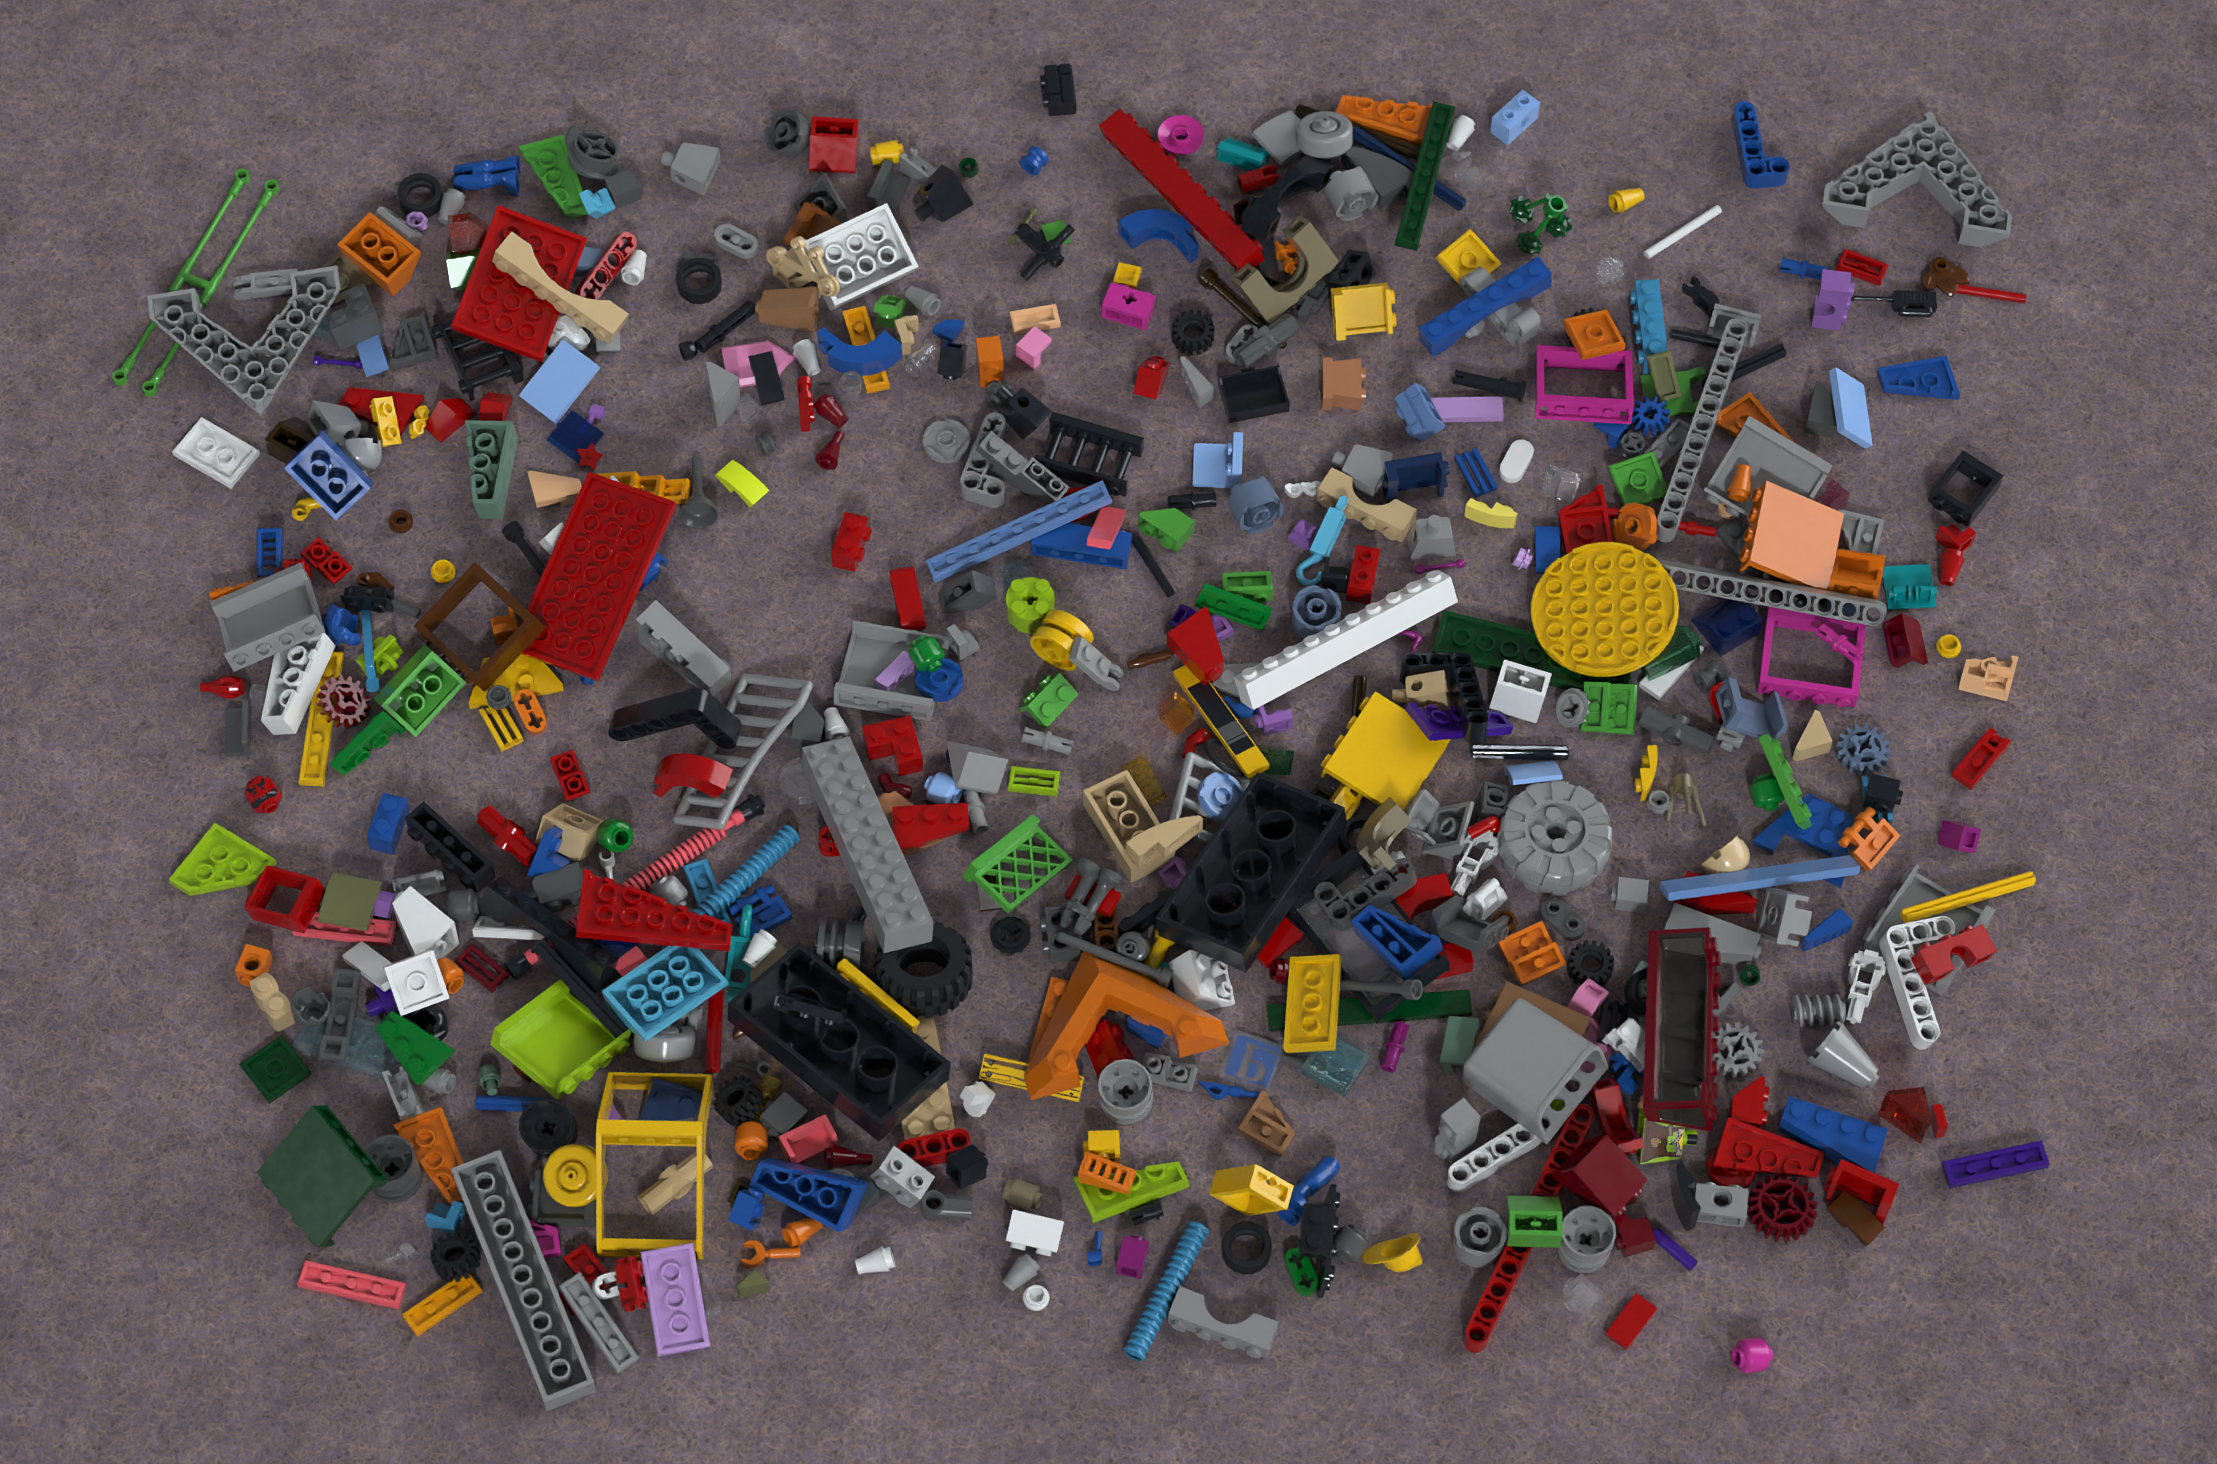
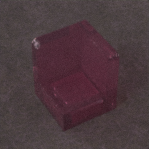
M1831 479L1827 484L1826 491L1815 501L1837 511L1839 509L1843 510L1846 508L1850 493Z

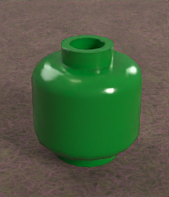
M922 635L910 643L908 656L918 671L933 673L942 667L941 661L945 657V652L934 637Z
M1773 774L1757 776L1750 785L1754 806L1756 808H1764V812L1779 809L1778 804L1785 800L1777 779Z
M609 818L599 825L596 837L601 847L611 852L620 853L627 850L633 842V831L628 823L617 818Z

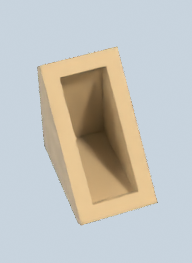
M1814 711L1795 748L1792 760L1800 761L1830 751L1832 739L1819 711Z

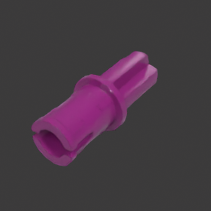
M1404 1022L1395 1023L1389 1042L1385 1043L1386 1051L1380 1064L1382 1070L1391 1073L1396 1071L1399 1057L1405 1051L1403 1046L1409 1031V1025Z

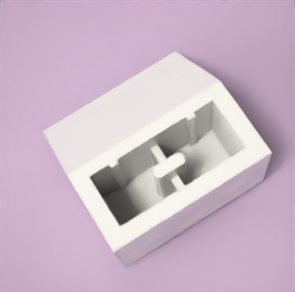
M1504 660L1489 710L1501 711L1505 715L1537 723L1552 673Z
M1188 950L1169 962L1170 969L1174 970L1172 980L1176 995L1202 1010L1235 1004L1227 964L1193 950Z

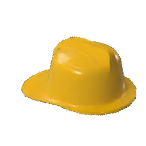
M1410 1233L1400 1238L1380 1242L1368 1248L1363 1253L1362 1260L1366 1264L1383 1263L1394 1272L1408 1271L1422 1263V1257L1417 1246L1420 1235Z

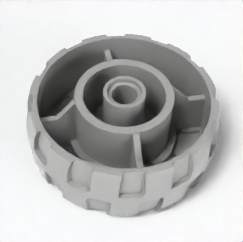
M1552 780L1546 783L1537 782L1525 787V790L1518 796L1515 794L1506 805L1508 809L1499 822L1497 842L1499 856L1502 857L1504 868L1512 879L1516 878L1523 884L1524 888L1532 892L1549 893L1550 896H1564L1568 892L1575 890L1579 892L1591 885L1594 879L1604 870L1611 854L1613 841L1609 814L1604 805L1595 799L1594 794L1582 786L1577 787L1569 784L1567 781Z

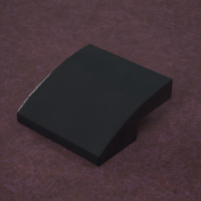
M1682 1161L1676 1164L1671 1181V1193L1676 1213L1687 1232L1696 1226L1701 1207L1692 1195L1695 1180Z

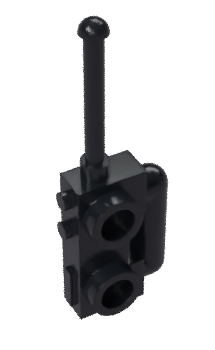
M1894 290L1893 295L1889 296L1853 295L1851 297L1852 302L1853 300L1893 303V312H1898L1900 317L1929 318L1937 310L1936 291Z

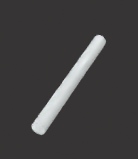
M1715 205L1644 251V255L1648 259L1652 258L1722 213L1720 206Z

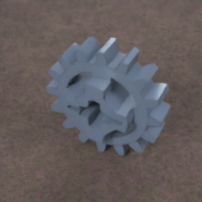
M1866 723L1864 728H1860L1858 724H1855L1853 730L1847 727L1845 733L1840 734L1839 742H1837L1835 749L1838 750L1836 757L1837 759H1843L1842 767L1850 766L1849 773L1858 770V776H1861L1863 771H1866L1871 776L1873 769L1879 773L1882 766L1887 765L1891 750L1888 749L1890 741H1883L1885 733L1877 734L1878 727L1875 726L1870 730Z

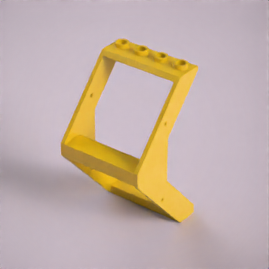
M608 1072L596 1128V1247L598 1257L628 1258V1256L641 1258V1252L693 1242L696 1259H703L704 1167L707 1122L714 1087L712 1074ZM652 1078L700 1089L703 1091L698 1122L609 1120L615 1089L648 1090ZM606 1145L697 1147L696 1240L604 1238Z

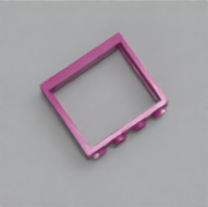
M1537 345L1535 356V419L1631 424L1634 407L1632 351L1623 350L1581 360L1575 347ZM1544 367L1624 372L1625 399L1544 394ZM1541 407H1548L1547 410H1541ZM1620 411L1626 412V415H1620Z
M1768 606L1757 693L1769 694L1770 697L1776 691L1779 693V696L1787 697L1793 701L1803 699L1820 705L1829 703L1836 704L1841 708L1843 706L1855 707L1859 695L1862 657L1860 655L1858 657L1861 659L1856 664H1853L1851 688L1768 676L1773 628L1776 626L1817 632L1818 630L1821 632L1819 627L1826 623L1838 634L1856 638L1855 646L1863 650L1866 625Z

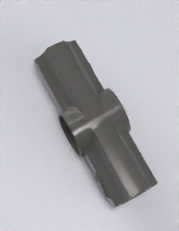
M1286 313L1267 327L1265 325L1258 329L1249 341L1233 352L1232 355L1240 368H1248L1262 357L1272 355L1284 341L1299 331L1300 327L1293 315Z
M1649 705L1645 707L1639 721V726L1661 735L1667 743L1678 747L1684 745L1705 755L1709 753L1716 736L1714 733L1693 725L1691 720L1682 714L1675 713L1670 715Z

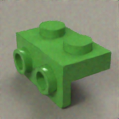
M1271 571L1222 573L1223 590L1261 604L1273 600Z
M1060 673L1045 675L1038 682L1040 686L1023 697L1022 701L1024 703L1019 707L1022 712L1028 711L1042 728H1047L1079 695Z

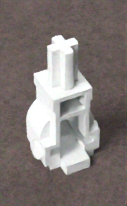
M1488 831L1474 839L1467 833L1462 851V860L1459 861L1456 867V879L1451 886L1453 896L1463 897L1469 884H1475L1480 871L1488 868L1495 856L1498 855L1497 837L1493 836V832ZM1472 847L1484 851L1479 862L1468 857Z
M1865 949L1864 952L1858 951V954L1854 953V956L1850 958L1848 980L1851 989L1847 998V1002L1850 1005L1846 1020H1849L1852 1024H1855V1022L1861 1023L1865 1007L1868 1008L1871 1000L1872 991L1878 987L1882 975H1885L1886 961H1883V957L1878 956V952ZM1859 970L1873 973L1870 984L1857 981Z
M1629 1017L1618 1029L1614 1028L1602 1041L1606 1045L1609 1044L1616 1052L1619 1050L1640 1073L1644 1069L1645 1032ZM1663 1065L1662 1073L1665 1075H1672V1073Z

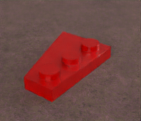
M349 387L338 405L350 408L357 418L378 426V423L373 421L371 408L369 407L371 400L392 396L400 436H402L414 417L413 411L421 406L425 399L424 395Z
M968 803L892 807L894 836L902 853L904 850L913 847L925 846V843L938 838L942 840L969 830Z

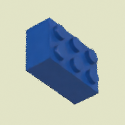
M323 430L300 449L284 467L335 521L371 489L373 481Z

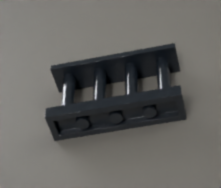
M438 314L433 315L435 324L431 326L436 339H441L460 378L458 385L463 395L467 393L470 401L475 400L473 388L501 377H512L515 384L524 381L522 368L514 352L496 345L491 350L460 361L455 351L479 343L482 340L468 336L451 343L447 333L453 331L451 329L453 321L442 324ZM494 358L503 359V367L472 379H468L464 371Z
M1052 412L1050 431L1054 435L1045 457L1035 455V459L1059 478L1087 486L1103 480L1110 495L1126 497L1128 481L1123 480L1131 457H1141L1144 450V438ZM1065 436L1077 440L1068 464L1054 460L1062 438ZM1086 443L1100 446L1091 470L1077 467ZM1111 449L1122 452L1114 477L1100 473L1108 450Z

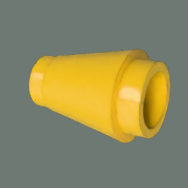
M1641 188L1616 190L1609 195L1608 203L1613 212L1623 213L1643 201L1645 196Z

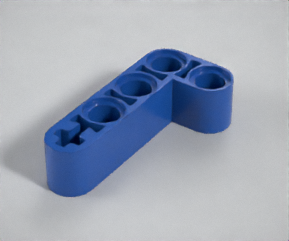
M1748 101L1737 103L1734 108L1732 126L1744 184L1750 188L1782 186L1787 181L1790 168L1789 162L1783 157L1765 158L1754 105Z

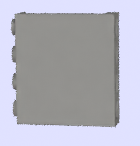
M1749 416L1703 493L1707 495L1705 499L1716 506L1720 503L1727 507L1726 512L1732 516L1739 518L1741 515L1747 519L1749 511L1753 507V501H1751L1752 494L1757 487L1760 488L1766 481L1813 500L1833 465ZM1739 464L1751 467V496L1748 497L1746 502H1737L1728 498L1729 493L1727 489Z
M301 562L210 602L221 628L226 651L223 652L234 672L325 632L311 580Z
M853 621L852 636L840 679L834 687V705L902 717L910 715L913 719L931 722L936 702L933 699L923 697L916 689L915 673L917 668L892 692L875 689V679L903 651L908 653L910 643L922 635L934 637L945 652L944 658L948 659L950 637L922 633L916 630L899 629L892 626L876 625L869 622Z
M1916 864L1912 872L1909 870L1905 872L1900 881L1903 885L1899 891L1894 889L1887 901L1890 903L1887 909L1882 907L1875 918V921H1877L1875 927L1872 928L1870 926L1862 938L1865 941L1863 950L1867 949L1878 952V956L1883 957L1879 946L1880 938L1890 927L1904 924L1899 915L1902 908L1953 893L1918 874L1920 866ZM1969 904L1919 920L1939 916L1949 917L1955 924V932L1952 936L1960 934L1959 931L1969 925H1973L1975 928L1983 924L1985 929H1987L1996 910L1987 905L1982 911ZM1936 927L1939 933L1944 934L1941 928ZM1913 932L1916 938L1921 939L1918 933ZM1890 937L1893 943L1898 944L1895 938ZM1950 954V959L1955 969L1947 977L1926 985L1927 988L1943 996L1964 964V961L1957 955ZM1897 960L1901 967L1906 968L1902 961Z

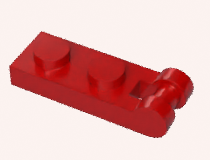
M801 376L797 379L801 432L810 431V423L815 422L813 395L810 391L812 380L808 376Z
M1990 727L1955 768L1951 777L1972 790L2002 753L2007 750L2012 741L2006 737H2000L1997 735V731ZM1992 742L1993 744H1995L1996 748L1990 745L1989 743Z

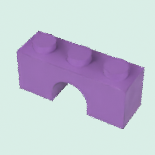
M1822 270L1818 295H1816L1813 305L1811 327L1840 331L1841 323H1846L1855 283L1850 282L1851 273Z

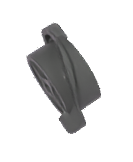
M575 125L569 128L565 137V143L568 148V162L574 171L587 178L602 180L621 173L622 169L618 158L619 148L610 136L595 130L581 129Z

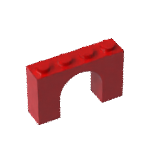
M1441 873L1417 879L1416 884L1394 900L1407 916L1413 920L1419 913L1435 909L1452 898L1453 893L1447 874ZM1454 943L1442 944L1444 950L1439 955L1441 957L1444 955L1451 964L1449 965L1451 970L1444 972L1435 980L1472 972L1474 959L1470 950ZM1430 961V962H1429L1426 966H1424L1418 973H1420V972L1423 971L1425 968H1427L1428 966H1430V965L1432 964V962Z

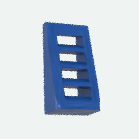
M281 527L257 528V577L275 574V569L263 570V565H276V567H280V563L283 560L284 531ZM276 538V542L264 543V539ZM276 547V551H264V548ZM276 556V560H263V557Z
M1837 909L1804 936L1801 949L1803 951L1810 950L1848 933L1853 924L1852 919L1843 910Z

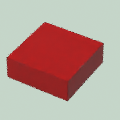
M1941 1103L1931 1106L1928 1114L1935 1138L1944 1137L1948 1128L1944 1109Z

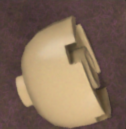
M1736 835L1703 861L1700 867L1707 875L1744 870L1750 861L1749 849L1742 838Z

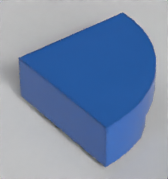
M956 319L942 321L934 326L932 334L954 343L965 327V322Z

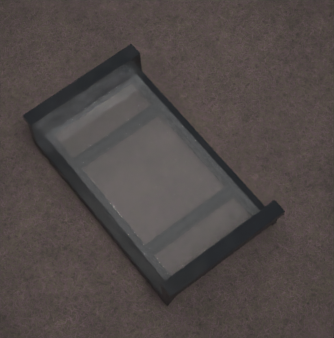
M1355 846L1309 880L1288 911L1289 915L1321 955L1340 954L1342 958L1341 980L1402 983L1403 980L1355 934L1353 927L1346 931L1336 930L1320 910L1315 898L1314 890L1322 882L1332 883L1343 896L1374 875ZM1384 886L1378 888V890L1386 889ZM1332 895L1324 896L1323 900L1330 899ZM1367 899L1359 900L1357 904H1364ZM1395 900L1380 908V910L1397 917L1398 920L1416 926ZM1346 913L1338 914L1336 918H1343ZM1438 954L1411 979L1420 980L1422 986L1425 987L1444 972L1450 971L1449 965L1451 964L1444 955L1441 957ZM1350 990L1376 1024H1378L1383 1016L1407 1000L1404 996L1397 993Z

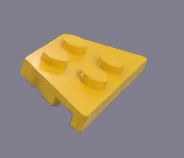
M520 654L485 692L477 685L473 688L469 699V707L474 709L488 706L486 700L487 692L496 685L508 688L511 693V701H514V696L519 690L528 689L535 696L564 691L563 683L544 662ZM490 657L483 658L481 667L487 662V660Z

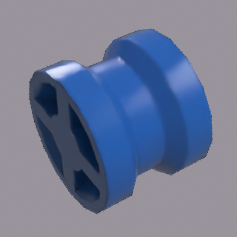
M1031 146L1027 150V155L1021 158L1019 164L1024 171L1036 176L1040 173L1041 166L1047 164L1049 158L1042 149Z

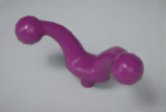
M1404 630L1398 633L1411 637L1413 644L1409 654L1415 653L1417 647L1422 645L1424 636L1419 635L1417 631Z

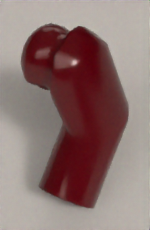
M888 773L881 774L877 778L884 793L889 794L896 791L905 799L911 797V787L893 783Z

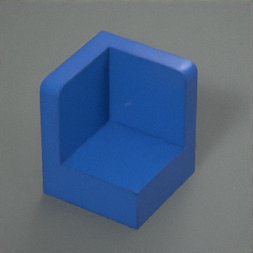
M1594 422L1593 427L1608 435L1607 445L1616 449L1622 437L1628 433L1629 424Z

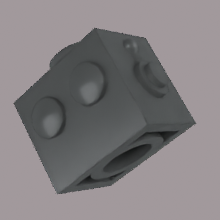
M1484 781L1476 797L1475 823L1491 815L1496 816L1499 820L1505 815L1508 809L1506 807L1508 804V786Z
M784 1091L776 1100L771 1099L764 1106L759 1123L767 1128L768 1135L779 1142V1136L803 1124L808 1110Z

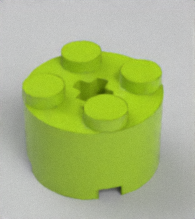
M1035 577L1015 579L1006 593L1007 620L1022 633L1034 634L1037 628L1041 627V623L1047 613L1055 609V595L1049 582L1045 579Z

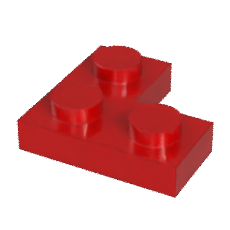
M585 1243L563 1258L572 1273L576 1275L580 1272L591 1289L592 1283L597 1277L608 1273ZM602 1280L603 1284L599 1285V1288L607 1292L609 1288L616 1286V1282L605 1284L604 1280ZM558 1291L561 1301L574 1316L575 1313L570 1308V1306L568 1305L564 1297L561 1295V1293Z

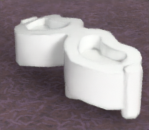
M1316 480L1312 483H1288L1285 485L1284 492L1292 498H1297L1302 492L1309 496H1315L1322 482Z

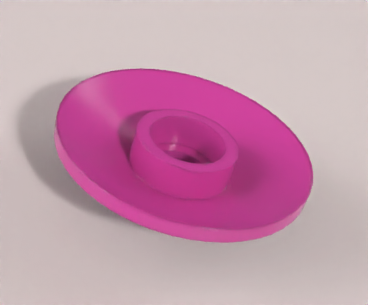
M1176 115L1166 119L1160 125L1158 140L1166 151L1175 155H1188L1198 150L1203 144L1204 129L1196 119L1185 115Z

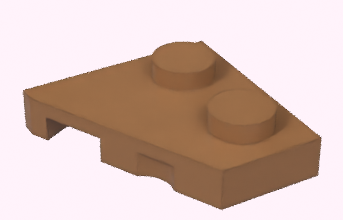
M1262 1090L1238 1127L1237 1133L1283 1157L1295 1138V1132L1289 1123L1284 1121L1279 1109L1275 1108L1269 1100L1267 1092Z

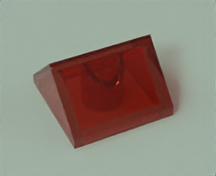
M1918 1087L1888 1091L1884 1096L1878 1115L1920 1144L1923 1142L1931 1123L1925 1088Z

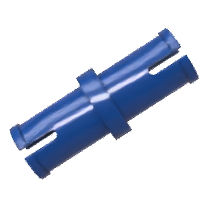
M1785 257L1782 258L1780 272L1799 275L1802 279L1809 277L1820 280L1822 270H1829V266L1811 264L1808 260L1801 262Z

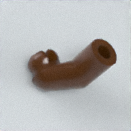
M363 572L358 576V583L368 588H390V590L394 591V586L379 572Z

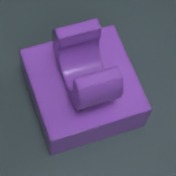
M1300 519L1289 534L1288 540L1309 551L1319 528Z

